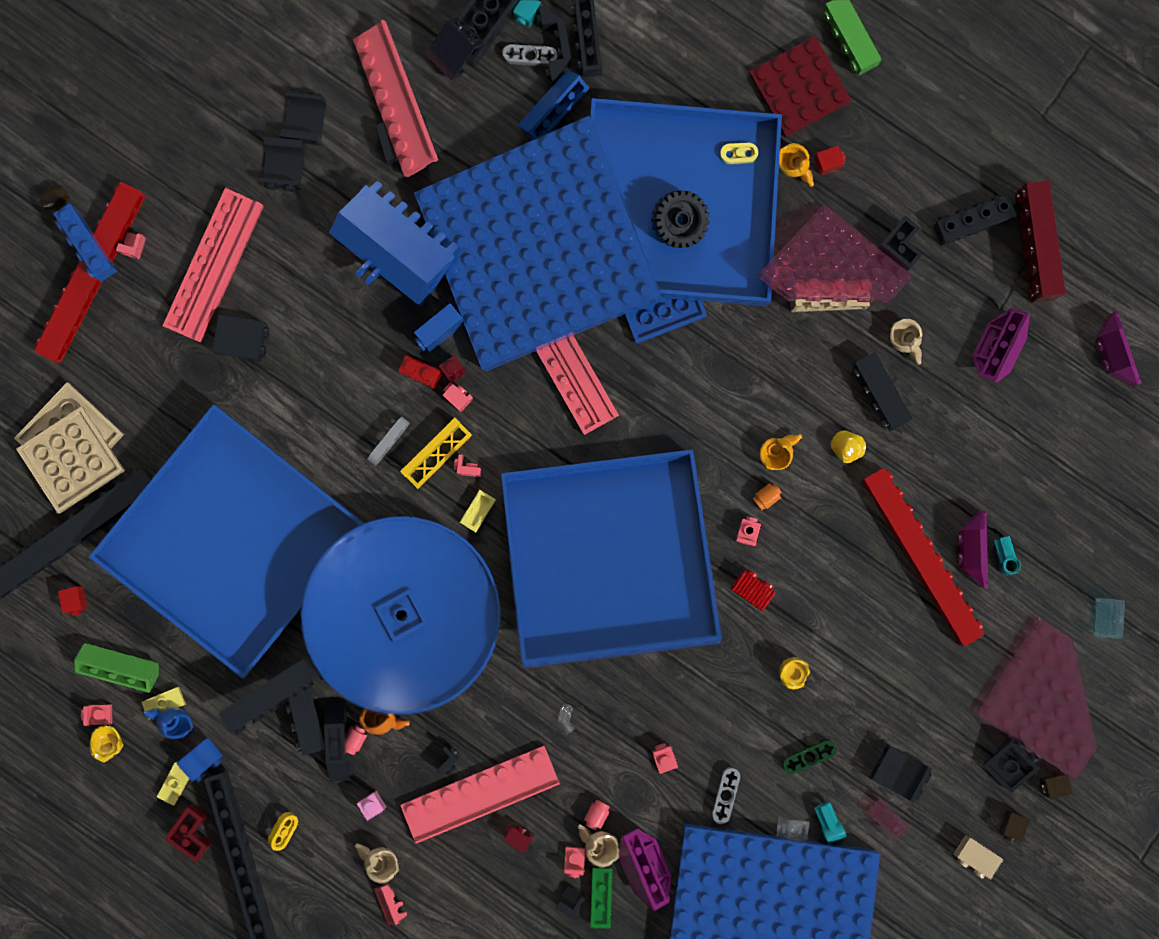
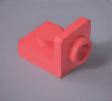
M459 454L458 459H455L454 470H457V474L481 477L482 469L477 468L478 464L466 463V466H463L464 456Z
M112 704L84 706L81 711L83 725L112 724Z
M666 743L655 746V750L652 753L660 774L678 768L670 745L666 746Z
M566 846L564 873L568 877L577 878L579 875H583L585 848Z

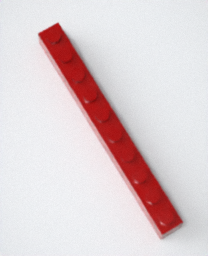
M120 182L119 186L115 187L111 202L106 204L104 208L105 213L102 219L98 220L94 233L112 262L117 254L118 243L122 244L146 197L141 191L123 182ZM79 259L76 270H73L70 274L68 286L62 290L61 299L52 310L53 315L50 321L46 322L41 338L35 343V353L58 364H61L102 283L97 278H92L86 271L88 266Z
M882 468L861 481L958 644L965 647L984 635L982 632L983 626L978 619L975 620L973 617V609L969 603L964 602L962 598L963 593L952 582L953 576L948 569L945 570L943 567L942 557L939 553L934 552L931 539L928 536L925 537L922 532V524L913 517L912 507L909 503L904 502L902 498L904 495L898 486L895 487L892 482L894 480L889 470Z

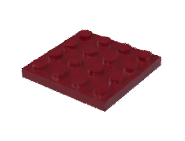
M816 36L749 71V75L771 114H782L781 132L785 138L852 102Z

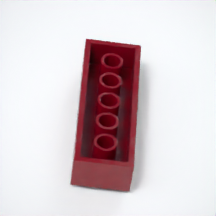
M1050 180L1028 182L1015 194V203L1019 208L1017 220L1021 224L1022 229L1020 231V240L1024 243L1023 260L1027 264L1025 276L1027 280L1029 279L1030 286L1028 287V296L1031 298L1032 303L1053 301L1066 294Z

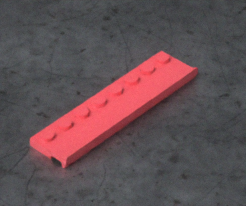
M381 20L380 23L357 36L353 41L403 174L409 177L424 169L426 165L438 161L387 23Z
M227 188L224 189L163 323L165 328L202 343L263 209V205L260 202L251 200Z
M574 336L536 351L583 435L619 416Z
M545 745L405 802L400 806L415 844L550 789L560 783Z

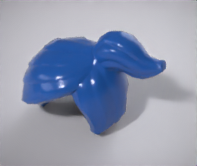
M153 708L150 711L145 710L143 713L149 719L157 721L159 733L170 739L183 738L193 728V722L187 711L179 708H169L163 712Z

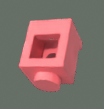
M451 382L443 390L445 392L443 394L444 398L459 412H462L474 399L470 394L466 396L467 391L460 385L456 387Z
M748 516L746 519H741L735 541L753 547L756 546L761 524L757 523L758 519ZM747 527H751L753 529L752 534L746 533Z

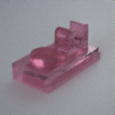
M881 798L867 811L894 840L909 827Z

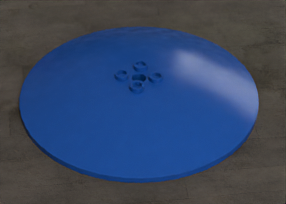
M414 517L378 519L351 530L337 540L324 553L315 566L306 586L302 607V627L307 649L313 663L324 679L348 700L370 710L390 714L423 712L445 704L460 695L477 679L487 665L497 641L500 624V603L497 588L488 566L479 553L463 537L449 528L429 520ZM403 610L407 613L405 621H398L396 619L398 611Z

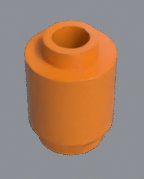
M769 483L755 494L756 496L753 500L761 510L768 509L781 499L780 494L782 492L776 484L772 486Z

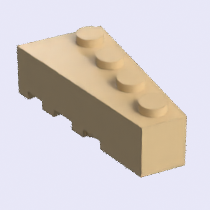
M860 280L852 281L851 283H844L843 281L833 283H794L790 289L791 312L867 309L870 306L869 283H863Z

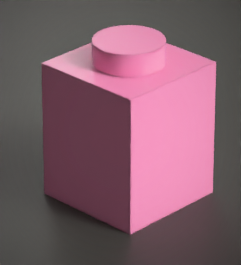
M377 791L357 803L366 820L371 819L386 808Z

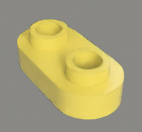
M752 143L726 144L720 151V158L726 164L752 163L758 156V148ZM746 150L751 151L752 155L750 157L745 155ZM731 151L733 157L728 158L726 152Z

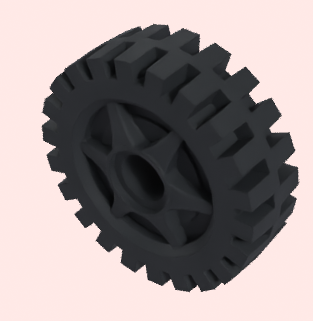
M678 190L665 194L654 205L656 207L655 210H652V229L655 230L656 237H659V240L665 243V245L674 248H686L699 243V240L704 238V233L709 229L707 225H710V220H708L710 213L707 212L708 207L704 204L705 201L690 191ZM680 214L683 216L682 224L678 223V216Z

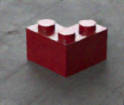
M194 804L188 806L164 840L196 863L212 844L210 840L197 832L208 817V814Z

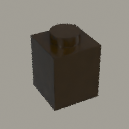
M1061 772L1040 777L1041 783H1039V788L1045 797L1053 799L1073 794L1068 774Z
M1006 810L999 832L1008 841L1015 843L1016 840L1022 842L1030 819Z

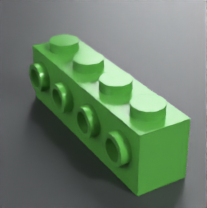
M832 0L826 3L823 9V17L826 22L831 24L832 33L836 39H839L842 52L850 59L851 69L856 71L859 76L878 66L882 59L850 0Z
M84 643L75 658V673L150 693L158 678L159 663L122 654L114 650L100 648L95 645Z

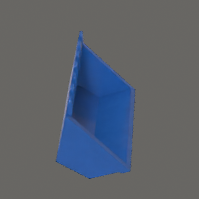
M376 181L370 188L365 185L339 211L329 233L365 262L356 272L358 278L371 268L374 271L366 278L365 283L367 285H370L381 275L423 308L455 259L453 253L458 249V245L452 242L445 249L440 245L446 237L445 234L439 232L432 238L428 235L429 231L433 228L430 222H426L421 228L415 225L420 218V214L414 212L409 218L405 217L402 214L408 207L405 202L402 201L396 208L389 203L395 198V194L391 191L383 198L377 194L382 188L380 182Z

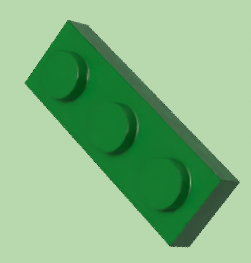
M593 867L591 928H610L612 867Z

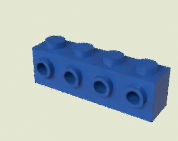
M567 70L517 126L532 141L549 134L586 93L589 87L579 75Z
M69 203L54 213L57 218L55 220L56 225L61 231L64 230L66 232V240L71 246H75L77 257L81 262L86 263L88 266L86 271L92 278L95 277L102 282L117 272L112 261L76 207Z

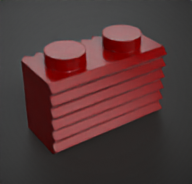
M407 355L399 368V373L402 376L411 378L415 382L418 381L419 384L421 383L433 390L436 389L442 376L441 370Z
M750 569L748 571L742 570L730 587V590L763 612L776 593L772 590L774 586L767 581L760 582L757 579L758 575Z

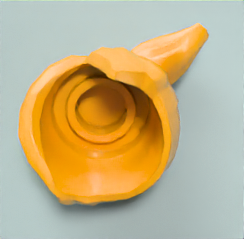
M796 143L788 144L781 148L779 156V169L781 172L789 177L800 176L803 182L812 187L814 183L812 173L808 169L810 166L808 151L802 145Z
M787 435L783 438H771L764 442L760 448V458L765 468L769 470H782L788 467L793 459L792 446L802 438V435Z

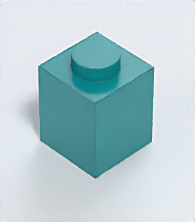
M520 0L513 11L515 22L530 28L537 17L536 14L539 13L541 2L538 0Z

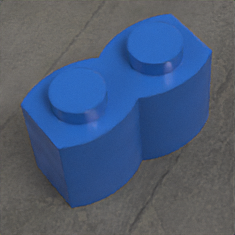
M207 738L181 759L177 765L192 782L195 780L199 782L207 775L205 773L210 767L214 769L222 762L221 758L223 755Z

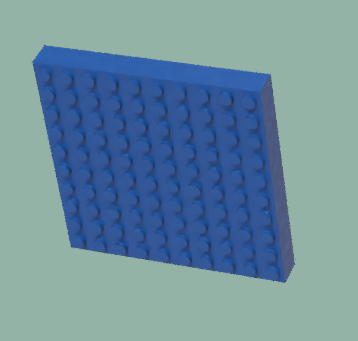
M592 98L590 117L598 131L662 298L768 306L771 302L782 114ZM752 143L758 148V156L752 163L726 164L720 158V151L726 144ZM727 151L726 156L728 158L733 157V153L731 151ZM745 151L747 157L752 155L751 151ZM684 190L697 194L699 198L705 201L704 204L708 207L707 212L710 213V217H708L710 225H707V228L709 229L704 233V238L691 247L674 248L667 246L659 240V237H656V232L652 229V210L656 208L654 205L659 202L661 197L672 191ZM680 214L678 216V223L682 224L683 216Z
M590 116L414 192L425 222H430L433 225V228L429 231L431 237L434 238L439 232H442L446 237L440 245L445 249L452 242L458 245V249L453 253L455 259L445 272L482 370L489 371L663 299L598 131Z
M213 404L89 558L244 679L303 607L306 586L315 566L324 553L342 536L365 523L219 406Z
M693 450L501 473L524 668L720 644L721 633Z
M684 823L669 939H870L880 853L874 849Z

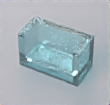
M1096 598L1093 637L1123 639L1125 600Z

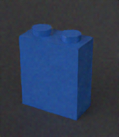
M449 304L414 332L417 336L415 341L423 351L427 349L431 352L464 325V320L455 308Z

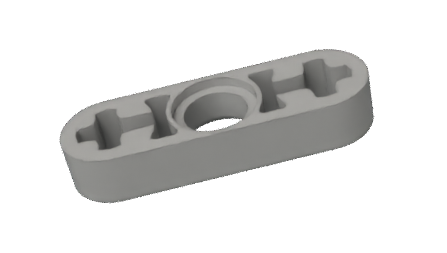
M507 45L503 50L504 60L509 64L549 67V61H547L546 57H541V61H538L539 52H541V56H547L548 53H551V61L558 60L557 51L552 47ZM511 50H513L514 54L520 55V51H522V59H520L519 55H514L513 58H509L508 54ZM528 51H533L536 54L533 60L525 58V54Z
M400 417L372 451L367 460L376 466L406 430L410 422Z
M733 767L726 768L722 773L712 810V817L719 824L726 823L730 818L740 781V774ZM731 771L736 776V779H732L730 784L734 786V789L729 786H723V783L728 785L729 779L726 777V774H730ZM724 790H729L732 794L728 801L721 799L720 795ZM718 802H721L724 805H729L728 808L724 806L723 811L726 814V816H723L721 819H718V815L716 814V812L721 811L722 807L721 805H718Z

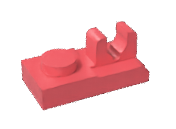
M380 885L374 888L387 924L397 925L400 919L407 916L406 912H397L403 903L394 902L393 890L388 885Z

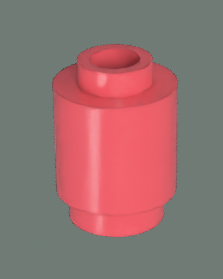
M355 724V726H350L345 735L347 753L355 755L356 751L360 750L368 735L363 726Z
M599 800L592 803L584 818L587 821L586 826L593 830H596L597 827L601 829L609 814L610 806Z

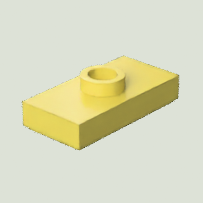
M479 490L460 523L477 532L496 499Z
M176 687L143 701L142 705L146 711L156 708L163 712L169 708H179L186 705L180 688Z
M177 761L174 763L157 795L158 798L173 806L176 805L189 780L187 775L177 765Z

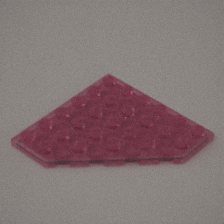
M825 204L758 275L759 278L787 301L806 299V301L832 300V302H847L848 300H857V302H873V300H877L883 303H890L913 276Z
M1038 618L976 715L1009 737L1012 736L1015 740L1017 738L1021 739L1027 749L1063 773L1068 774L1072 779L1077 780L1097 746L1073 639L1041 618Z

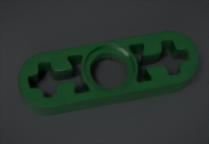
M823 740L785 757L782 765L786 772L795 774L832 758L836 754L837 749L833 742ZM825 744L832 746L829 754L826 752L820 753L822 758H819L818 753L815 751L817 747L818 751L825 749ZM811 751L814 753L815 758L812 762L804 760L806 752ZM800 755V759L804 763V765L801 766V763H797L794 765L795 769L792 770L790 767L787 768V765H789V760L796 762L799 760L797 756Z

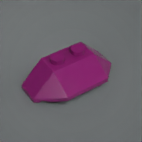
M1010 308L1007 312L988 322L972 355L979 377L997 383L1011 372L1027 339L1030 318L1028 312Z
M1115 311L1109 314L1096 337V348L1101 353L1103 359L1102 366L1107 371V374L1133 387L1142 384L1119 313Z
M978 511L957 534V545L960 546L957 563L960 565V569L979 588H988L987 511Z
M635 829L621 837L619 859L633 893L652 911H655L669 902L668 895L671 885V874L657 840L640 829Z

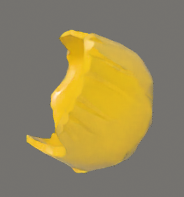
M843 430L837 432L832 438L831 449L843 463H852L864 456L866 442L863 437Z
M798 657L784 660L779 668L781 683L788 689L793 690L802 688L807 676L810 674L808 664Z
M100 726L92 733L89 750L94 758L101 762H106L120 752L123 742L113 727Z

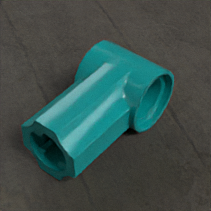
M1010 536L993 540L1000 572L1006 576L1017 573L1021 566L1016 558ZM1007 561L1013 564L1012 571L1007 570Z
M830 802L822 803L814 808L822 826V833L828 844L846 837L845 831L840 821L837 820Z

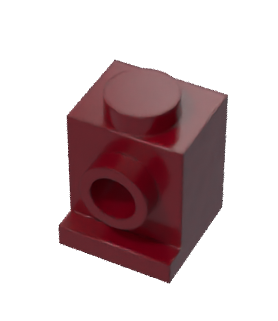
M455 355L439 365L452 384L467 374Z
M509 823L503 832L506 835L504 841L524 853L534 838V833L531 832L528 835V830L519 824L515 826Z

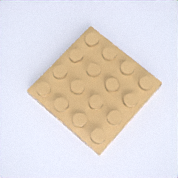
M67 382L14 439L23 445L81 406L85 408L110 448L123 437L124 433Z
M82 406L16 449L57 513H62L125 471Z

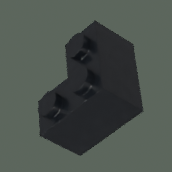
M906 215L877 248L905 273L923 255L908 242L920 227Z

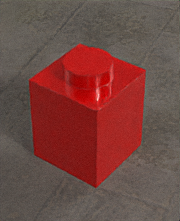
M839 146L818 152L814 157L820 175L841 169L845 164L844 161H846L843 150L840 151Z
M73 587L58 591L63 614L70 613V616L82 614L81 610L87 609L83 587Z

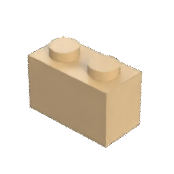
M967 835L964 836L953 854L958 858V863L966 868L970 865L974 868L973 873L982 879L985 876L991 879L1003 861L1002 858Z

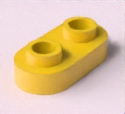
M286 812L279 817L268 837V845L273 850L280 851L286 847L298 825L297 817L291 812Z

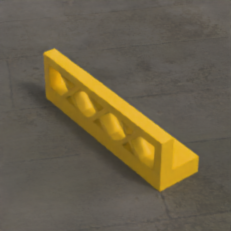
M454 418L400 472L419 489L472 434ZM460 428L466 436L461 441H453V433ZM443 443H451V451L448 454H440V446ZM429 456H437V465L435 467H426V459ZM415 470H423V478L417 483L410 475Z

